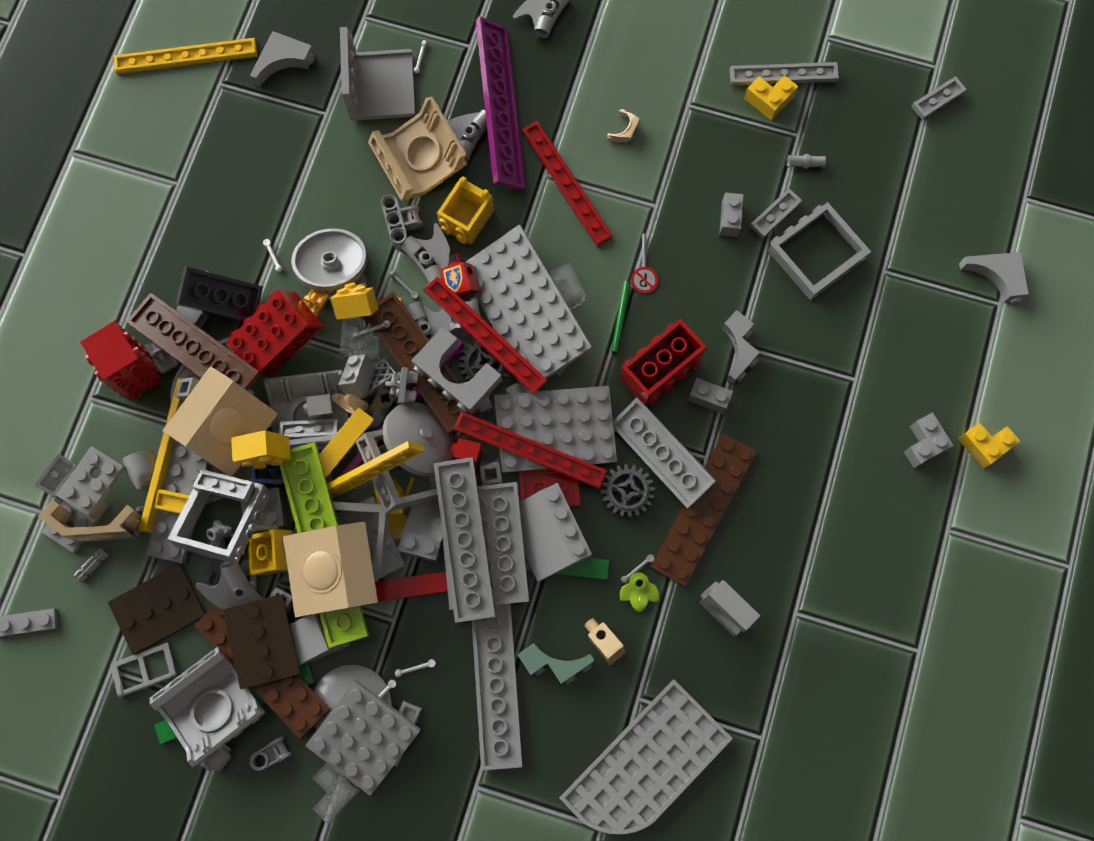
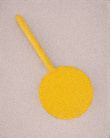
M414 477L410 478L409 484L404 495L408 496L414 481ZM404 513L389 516L388 529L393 539H399L402 536L408 519Z

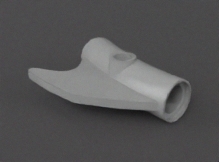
M526 0L514 13L513 19L516 20L523 16H530L534 22V33L541 38H547L559 14L570 0Z
M485 110L462 115L448 121L450 128L456 134L457 140L466 152L464 159L466 162L469 161L476 144L487 130Z
M437 223L434 224V234L430 240H421L409 236L401 246V249L418 265L429 283L437 276L441 279L440 270L449 266L450 247Z
M422 302L412 303L406 308L429 341L442 327L450 332V316L443 309L439 312H433L426 308Z
M226 561L220 565V580L215 586H208L202 583L196 584V588L209 601L221 609L264 599L248 581L239 563L233 564Z

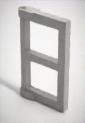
M168 642L110 664L118 698L178 677ZM164 650L169 673L150 680L144 657ZM138 660L144 683L124 690L119 667Z

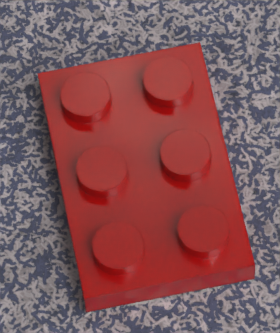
M551 469L519 471L521 501L558 483L568 506H580L578 480Z

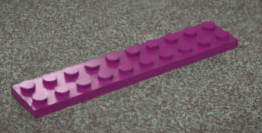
M480 16L476 19L493 184L521 192L525 189L507 27Z

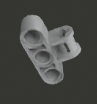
M386 195L382 198L381 205L390 239L395 249L402 250L401 246L408 238L406 232L418 229L423 225L418 214L419 207L408 206L400 208L394 195ZM389 204H394L392 208H387ZM394 220L399 221L397 224H391ZM397 237H403L401 241L395 240Z

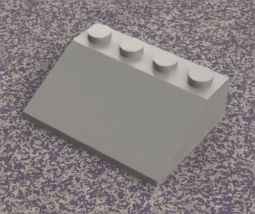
M558 483L519 502L524 553L537 582L592 556Z

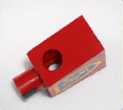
M460 254L450 255V266L440 270L441 280L460 298L481 292L472 264L461 262Z

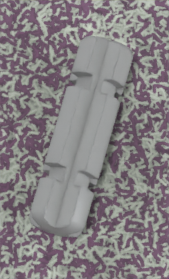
M99 548L95 552L96 555H92L81 566L82 569L76 571L74 577L83 582L88 577V574H91L102 563L101 560H105L108 557L109 553L104 548Z

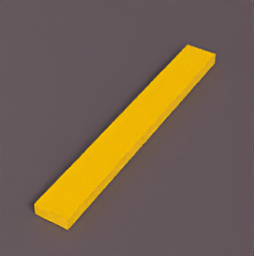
M255 38L114 55V67L116 74H125L258 57L257 43Z
M179 378L177 379L166 425L184 402L176 398L180 382ZM163 433L139 531L148 533L153 531L158 509L153 508L157 489L163 490L175 440L166 433Z
M407 441L327 483L331 499L424 452V446Z

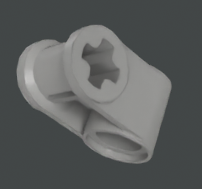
M283 736L270 742L266 747L251 756L250 765L254 770H266L292 755L291 752H288L283 742ZM260 755H263L266 760L262 767H259L256 762Z

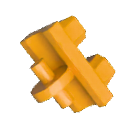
M311 289L303 300L317 317L328 301L330 294Z

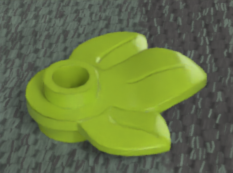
M635 573L630 577L629 583L622 586L620 600H630L634 610L640 613L645 609L648 601H659V592L657 587L649 582L645 574ZM637 580L643 581L641 586H636Z

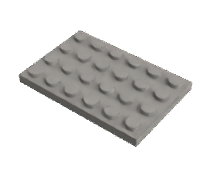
M609 386L539 391L534 395L531 392L494 395L497 426L593 465L617 462ZM499 449L501 473L548 469Z
M513 482L477 486L494 605L528 602L529 593L518 484ZM443 537L449 610H452L453 604Z

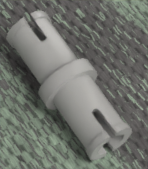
M804 154V156L788 155L787 157L788 167H803L804 169L809 167L824 168L826 164L825 156Z

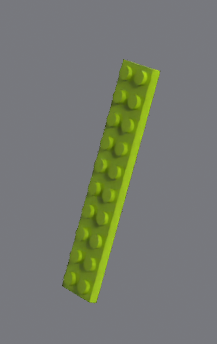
M313 442L290 449L291 460L283 461V464L279 466L297 533L339 525L317 444ZM361 606L319 613L328 648L369 636Z

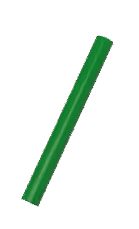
M627 281L623 283L611 353L618 354L631 286V283Z

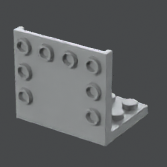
M340 27L342 96L350 120L415 117L412 49L356 52V46L353 44V35L349 34L347 27Z

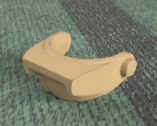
M621 109L618 113L629 119L630 123L626 130L619 134H607V139L615 143L631 141L638 124H640V119L636 115Z
M335 393L332 397L337 405L351 415L358 407L365 411L369 406L365 401L353 394L345 396Z

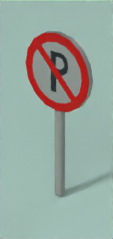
M645 233L642 234V267L636 269L631 275L632 287L637 292L643 294L652 292L658 285L656 272L650 267H646Z

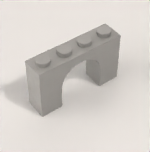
M442 327L411 360L414 366L413 370L420 376L425 375L428 378V383L434 388L439 387L443 391L442 394L451 401L453 399L457 402L456 406L462 412L467 411L472 414L502 381L501 374L486 363L468 382L456 384L446 380L441 374L442 364L459 344L457 338Z
M724 580L720 583L715 581L700 596L702 600L699 603L733 636H736L740 631H746L760 617Z

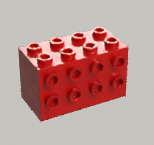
M274 291L269 296L270 299L266 303L261 304L253 316L245 319L244 325L230 334V338L226 341L238 357L261 373L260 377H272L324 327L296 292Z
M679 319L675 324L672 323L668 326L663 334L656 336L646 348L643 347L639 350L634 358L627 360L622 365L620 381L635 398L638 397L646 406H652L659 400L660 394L663 392L665 394L674 387L673 384L677 380L681 382L688 375L687 372L691 368L695 370L702 364L701 361L704 358L706 346Z
M115 320L80 341L87 353L85 356L86 360L97 369L95 374L101 382L104 381L108 387L111 386L114 392H118L121 397L125 396L129 400L137 399L144 391L155 388L163 380L159 375L161 372L151 360L152 357L147 349Z

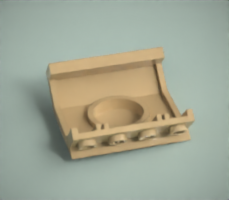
M427 97L420 112L392 133L381 135L379 130L372 131L368 142L401 201L425 195L467 165L464 160L466 152L460 145L456 134L450 128L447 119L444 118L439 105L434 101L433 97Z
M210 366L162 431L227 476L233 477L240 471L241 463L233 462L231 438L267 430L268 427L274 424L278 413L236 382Z
M53 500L38 515L39 518L59 534L74 542L135 538L130 532L132 530L135 532L139 528L142 518L127 505L109 525L70 528L65 522L73 513Z
M365 522L337 525L283 536L295 617L378 602Z

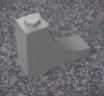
M272 31L250 74L253 84L261 87L270 75L284 68L299 67L308 69L315 59L313 48L309 44Z
M1021 252L967 256L959 263L960 270L977 272L991 280L1001 293L1003 302H1011V304L1020 303L1029 295Z

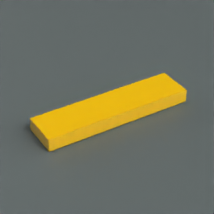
M359 407L319 454L326 478L354 446L356 440L363 435L374 421L371 416Z

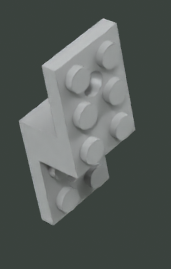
M93 446L90 447L56 494V496L64 500L61 506L73 513L66 520L65 524L73 521L75 527L96 526L111 505L103 500L125 469L124 466ZM100 468L101 475L98 478H93V471ZM48 524L42 531L43 534L75 554L84 543L74 542L62 536Z

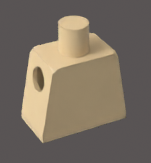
M594 618L586 622L584 626L590 632L588 634L589 640L611 666L626 653L623 644L604 622L599 625ZM601 636H605L604 639L599 640Z

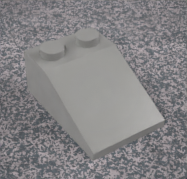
M429 501L414 505L405 524L398 552L438 563L443 547L439 503Z

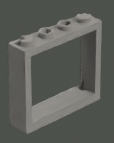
M828 202L823 206L818 205L810 216H803L795 227L793 225L788 227L781 237L776 236L772 239L768 249L771 256L810 301L866 260L871 253L870 249ZM824 215L857 254L813 285L780 246Z
M383 429L364 433L356 440L364 463L381 455L376 441L383 440ZM388 471L372 479L385 513L438 499L435 475L428 476L434 488L433 490L401 498L398 496Z
M254 483L255 487L252 491L254 495L226 550L188 539L210 496L208 493L196 491L193 488L168 540L176 548L238 564L241 556L244 555L248 541L253 536V532L248 530V525L253 523L257 525V522L260 521L262 512L269 503L268 500L271 493L264 485Z
M333 502L335 511L379 514L376 561L373 575L374 581H378V577L384 578L390 512L385 513L383 505Z

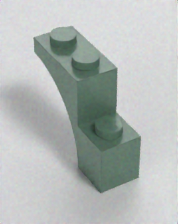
M534 643L517 654L530 675L534 673L536 676L540 675L546 670L544 666L548 664L560 684L565 682L566 685L577 679L575 674L582 671L584 674L593 667L591 663L595 661L591 654L572 661L557 660L544 654Z

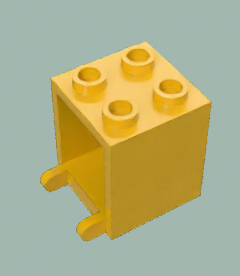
M460 178L437 212L440 229L447 235L455 236L459 242L472 245L494 212L493 196L489 194L488 190H482L468 182L467 178Z

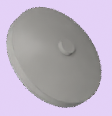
M331 228L316 231L302 239L293 251L291 263L296 278L306 287L318 291H334L344 288L346 284L355 282L362 275L367 264V254L363 242L355 234L343 229Z
M406 402L395 407L387 415L383 424V439L388 451L407 441L424 446L423 453L400 464L403 469L416 475L431 476L435 475L433 463L452 460L453 434L447 433L429 406L417 402Z
M345 665L327 673L318 682L314 692L331 710L315 726L316 730H318L355 680H358L377 696L387 687L386 682L375 671L360 665ZM389 690L381 699L392 707V698Z

